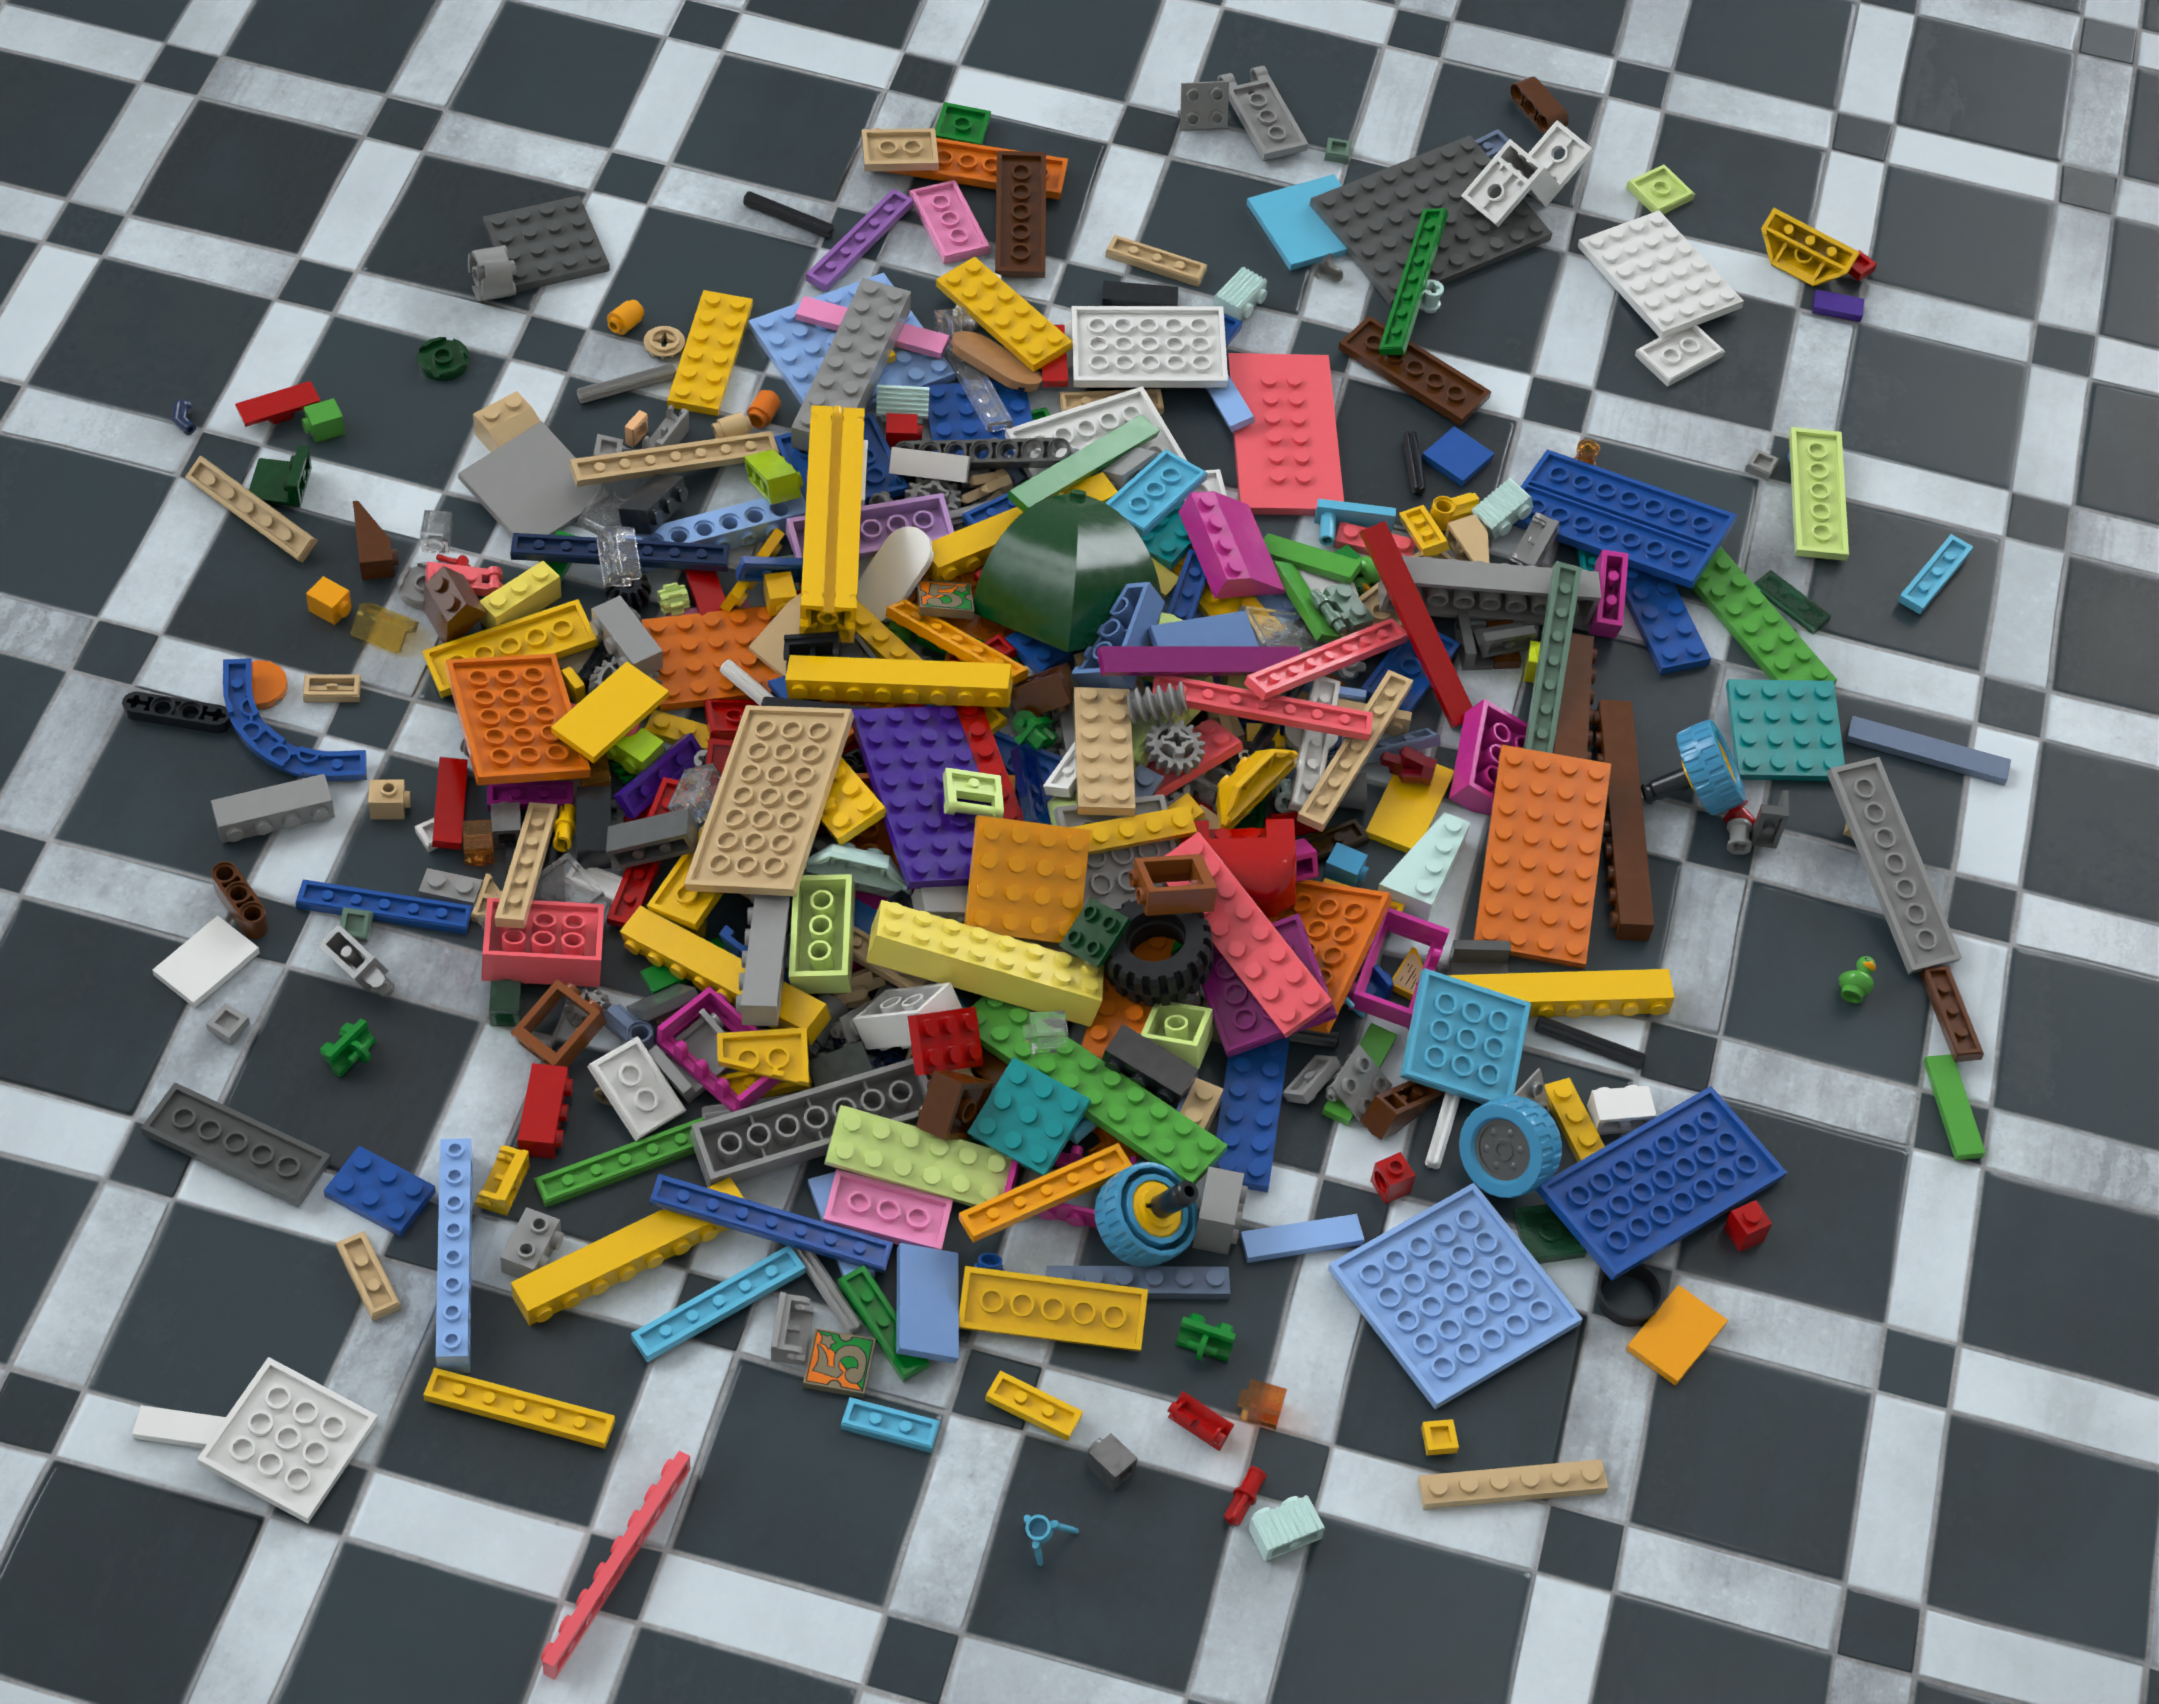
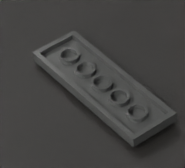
M175 1082L141 1127L143 1135L298 1208L332 1161L330 1154Z

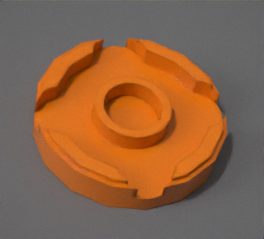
M252 661L254 702L258 710L270 708L276 705V701L280 698L282 700L286 696L288 689L286 674L279 665L271 661Z

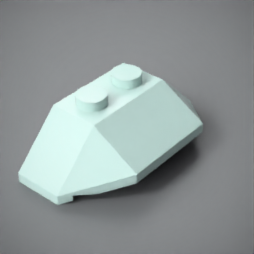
M848 842L843 845L832 843L809 857L803 875L852 874L855 891L890 898L901 889L910 897L912 889H907L902 873L889 855H885L883 851L875 848H868L867 850L858 849L854 844Z

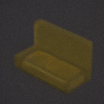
M362 603L359 604L351 635L394 653H400L407 633L416 632L419 622L376 604Z

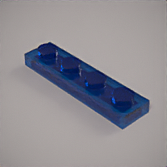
M1017 745L1010 752L1023 820L1052 825L1039 759L1023 747Z

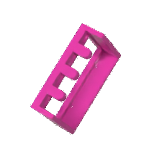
M1389 907L1367 952V958L1363 961L1358 971L1359 980L1358 982H1353L1347 997L1352 998L1351 1001L1355 1005L1354 1009L1406 1027L1409 1030L1419 979L1409 1008L1365 993L1373 971L1372 967L1375 966L1386 932L1389 931L1430 946L1422 970L1426 968L1435 971L1450 929Z
M709 986L657 1027V1046L726 1108L734 1112L750 1107L782 1080L762 1076L738 1096L730 1088L729 1082L724 1077L719 1079L709 1070V1065L704 1059L698 1060L688 1051V1046L684 1041L680 1040L678 1042L675 1039L677 1035L701 1017L699 1011L703 1008L709 1015L714 1012L725 1025L723 1028L727 1032L758 1031L754 1025H742L741 1013H736V1009L729 1004L727 998L721 993H716Z
M1073 1145L1070 1154L1061 1152L1054 1166L1064 1167L1085 1158L1082 1157L1083 1148ZM1130 1156L1132 1165L1136 1163L1135 1156ZM1013 1160L1004 1193L1014 1189L1016 1186L1021 1165ZM1062 1203L1037 1214L1038 1217L1044 1220L1057 1219L1066 1221L1072 1226L1081 1227L1084 1225L1097 1228L1095 1210Z

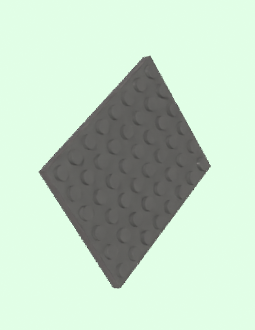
M1471 135L1311 198L1309 204L1347 248V253L1390 306L1393 305L1423 209L1447 208L1448 218L1428 279L1439 281L1442 285L1550 241L1552 237V232L1524 199L1520 201L1502 224L1497 227L1462 198L1461 195L1491 161ZM1501 187L1493 188L1490 192V197L1497 198L1502 192Z

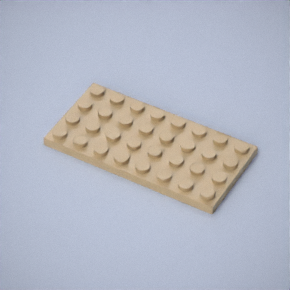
M746 705L684 882L687 891L796 896L854 719L852 709Z

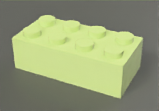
M852 874L803 875L797 894L793 896L789 981L790 985L807 994L851 993L855 916V887Z

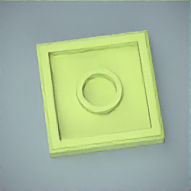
M1665 165L1628 181L1626 188L1651 213L1660 211L1662 214H1665L1692 201L1695 195Z

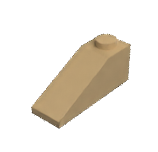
M1476 514L1447 524L1445 538L1457 560L1489 563L1488 530L1485 524L1480 522Z

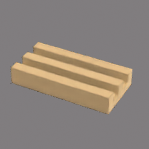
M304 675L303 701L360 702L361 675ZM337 685H354V686H337Z

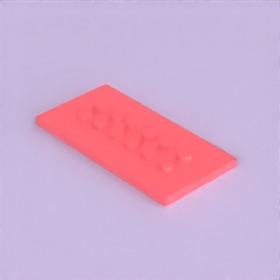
M1228 353V375L1255 420L1254 423L1233 432L1239 501L1248 504L1254 515L1315 516L1318 499L1344 502L1329 355Z

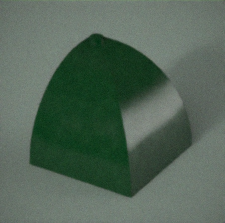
M1071 490L1068 494L1049 497L1031 506L1019 515L1001 535L981 571L973 598L974 614L1063 651L1072 652L1086 649L1088 646L1093 647L1099 637L1097 634L1101 624L1109 621L1112 616L1110 610L1126 584L1150 582L1160 596L1161 589L1148 549L1127 519L1108 504L1087 496L1085 491Z

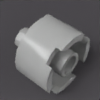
M506 245L478 249L468 254L469 274L473 273L476 285L472 286V289L478 301L516 295V286L512 277L516 275V266L514 260L508 259Z

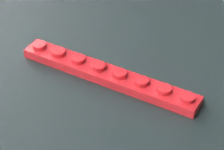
M1390 618L1247 675L1244 684L1264 701L1406 643L1408 636L1405 629Z
M1154 676L1152 694H1155L1157 685H1160L1163 692H1166L1168 683H1171L1174 690H1177L1179 682L1182 681L1187 708L1369 741L1371 736L1372 712L1280 695L1262 701L1248 689L1177 676Z
M679 1450L673 1460L668 1459L661 1471V1479L657 1485L652 1484L649 1487L641 1510H635L632 1513L627 1524L628 1529L623 1537L618 1536L610 1550L611 1556L606 1563L601 1562L593 1576L594 1582L589 1589L584 1588L576 1601L577 1608L571 1616L567 1615L561 1622L558 1630L560 1634L555 1642H549L544 1648L541 1660L543 1674L555 1680L690 1472L689 1455Z

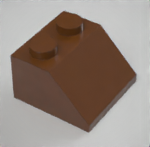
M442 566L425 583L423 610L443 644L462 638L487 614L463 574Z
M1068 662L1028 676L1026 679L1012 685L1011 702L1015 712L1028 710L1038 718L1044 717L1043 713L1051 710L1056 714L1069 709V704L1073 701L1074 688Z
M951 1070L934 1071L927 1083L928 1090L924 1103L918 1112L919 1119L916 1127L943 1140L973 1139L968 1136L967 1132L989 1098L994 1083Z

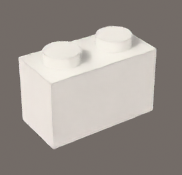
M1629 1085L1624 1088L1613 1089L1602 1087L1592 1090L1587 1103L1589 1116L1599 1135L1629 1133L1657 1116L1649 1086Z

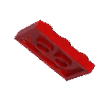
M976 1006L907 1016L915 1076L932 1074L934 1071L957 1070L984 1065Z

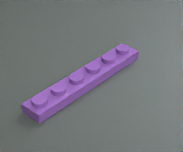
M892 189L806 273V281L827 292L913 207V199Z

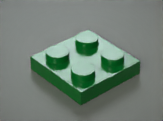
M944 102L935 128L936 138L983 145L991 119V111Z

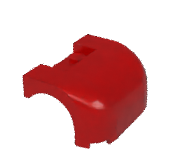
M1265 819V828L1209 829V820L1194 821L1197 832H1200L1267 918L1279 917V912L1290 907L1295 908L1296 842L1294 819ZM1192 836L1180 838L1181 844Z

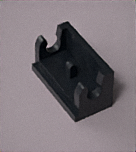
M839 631L784 635L783 658L784 661L786 660V673L790 655L843 657V646Z

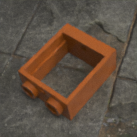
M1202 854L1134 859L1133 870L1129 871L1130 887H1134L1137 903L1142 905L1146 916L1214 912L1217 886ZM1189 881L1190 885L1154 887L1153 883Z
M556 979L511 1031V1034L518 1044L546 1065L569 1067L607 1021L601 1013L604 1009L591 998L588 1001L580 997L581 991L573 984L568 982L564 985ZM564 996L588 1014V1017L556 1053L531 1033Z

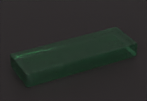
M1769 570L1754 583L1770 603L1812 635L1830 621L1831 615L1772 570Z

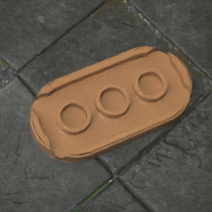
M958 331L953 334L950 346H953L952 351L963 361L1010 389L1018 390L1021 387L1025 388V392H1033L1039 388L1042 381L1041 372L1039 370L1031 371L1006 348L975 332Z

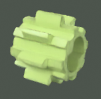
M674 582L663 585V589L657 591L660 609L663 614L671 613L672 616L685 614L684 610L690 608V600L685 585L678 586V583Z

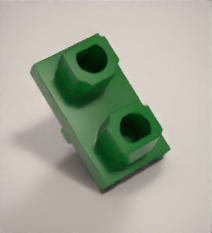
M1022 710L1017 712L1013 718V727L1016 732L1021 734L1014 738V741L1019 745L1029 744L1036 751L1041 750L1043 747L1050 749L1059 738V735L1050 728L1054 721L1048 716L1036 718L1031 711Z
M361 1018L355 1024L346 1022L340 1028V1039L335 1044L326 1042L320 1048L324 1061L330 1065L334 1074L342 1077L357 1061L366 1064L372 1058L369 1049L377 1041L370 1033L367 1021Z
M1192 1313L1189 1318L1183 1317L1175 1345L1196 1351L1195 1360L1200 1362L1204 1354L1226 1362L1229 1361L1236 1334L1233 1333L1232 1325L1222 1322L1217 1327L1205 1324L1206 1319L1204 1316Z

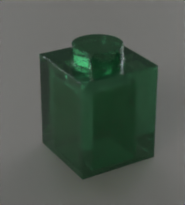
M510 979L491 981L489 1001L490 1025L516 1027L521 1021V981Z

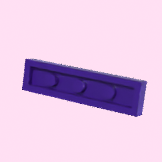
M692 733L683 735L614 795V798L628 819L637 817L653 803L663 777L679 780L695 766L694 756L702 748Z

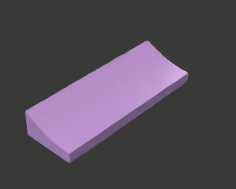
M932 494L861 506L859 559L874 557L887 537L902 527H916L926 533L931 541L953 533L954 529L944 494ZM805 515L786 519L785 533L795 558H803Z

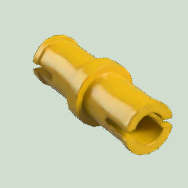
M564 804V807L560 806L558 819L554 823L555 838L553 846L560 852H565L566 848L568 850L571 848L572 836L576 833V807L572 804Z

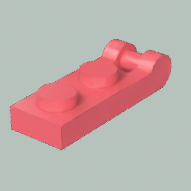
M427 562L426 582L442 566H445L463 574L476 595L488 596L503 586L500 582L503 578L502 569L497 566H491L486 569Z

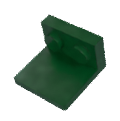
M298 445L296 454L291 456L290 461L259 458L249 491L267 504L301 507L312 470L309 446Z
M1090 897L1059 946L1071 956L1078 957L1100 969L1131 920Z

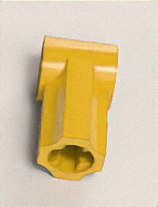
M1467 493L1454 498L1438 496L1433 500L1429 514L1439 529L1444 531L1449 522L1471 516L1472 508L1480 503L1479 497L1476 493Z

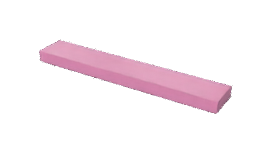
M804 296L796 312V320L837 331L848 308ZM905 323L894 347L941 359L949 343V335Z

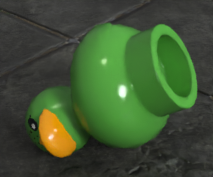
M1370 555L1357 559L1362 561V569L1358 574L1364 576L1358 577L1353 581L1358 595H1362L1369 590L1371 583L1377 584L1381 579Z
M1863 956L1858 959L1856 963L1857 970L1846 971L1839 976V986L1842 990L1840 995L1845 1001L1855 1004L1861 1003L1864 996H1867L1873 990L1874 981L1870 975L1875 971L1876 963L1869 956Z

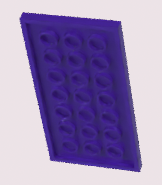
M955 706L852 709L854 719L851 726L875 796L887 810L883 819L907 889L968 886L976 815L956 812L954 815L944 813L943 773L945 768L979 772ZM957 798V801L991 806V803Z

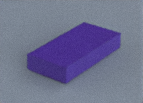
M1815 290L1812 313L1861 322L1864 308L1863 298Z

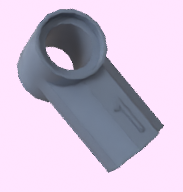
M613 1004L606 1010L604 1018L607 1023L604 1026L622 1042L627 1043L638 1036L640 1039H644L641 1041L647 1051L655 1046L653 1027L650 1023L637 1019L621 1004Z

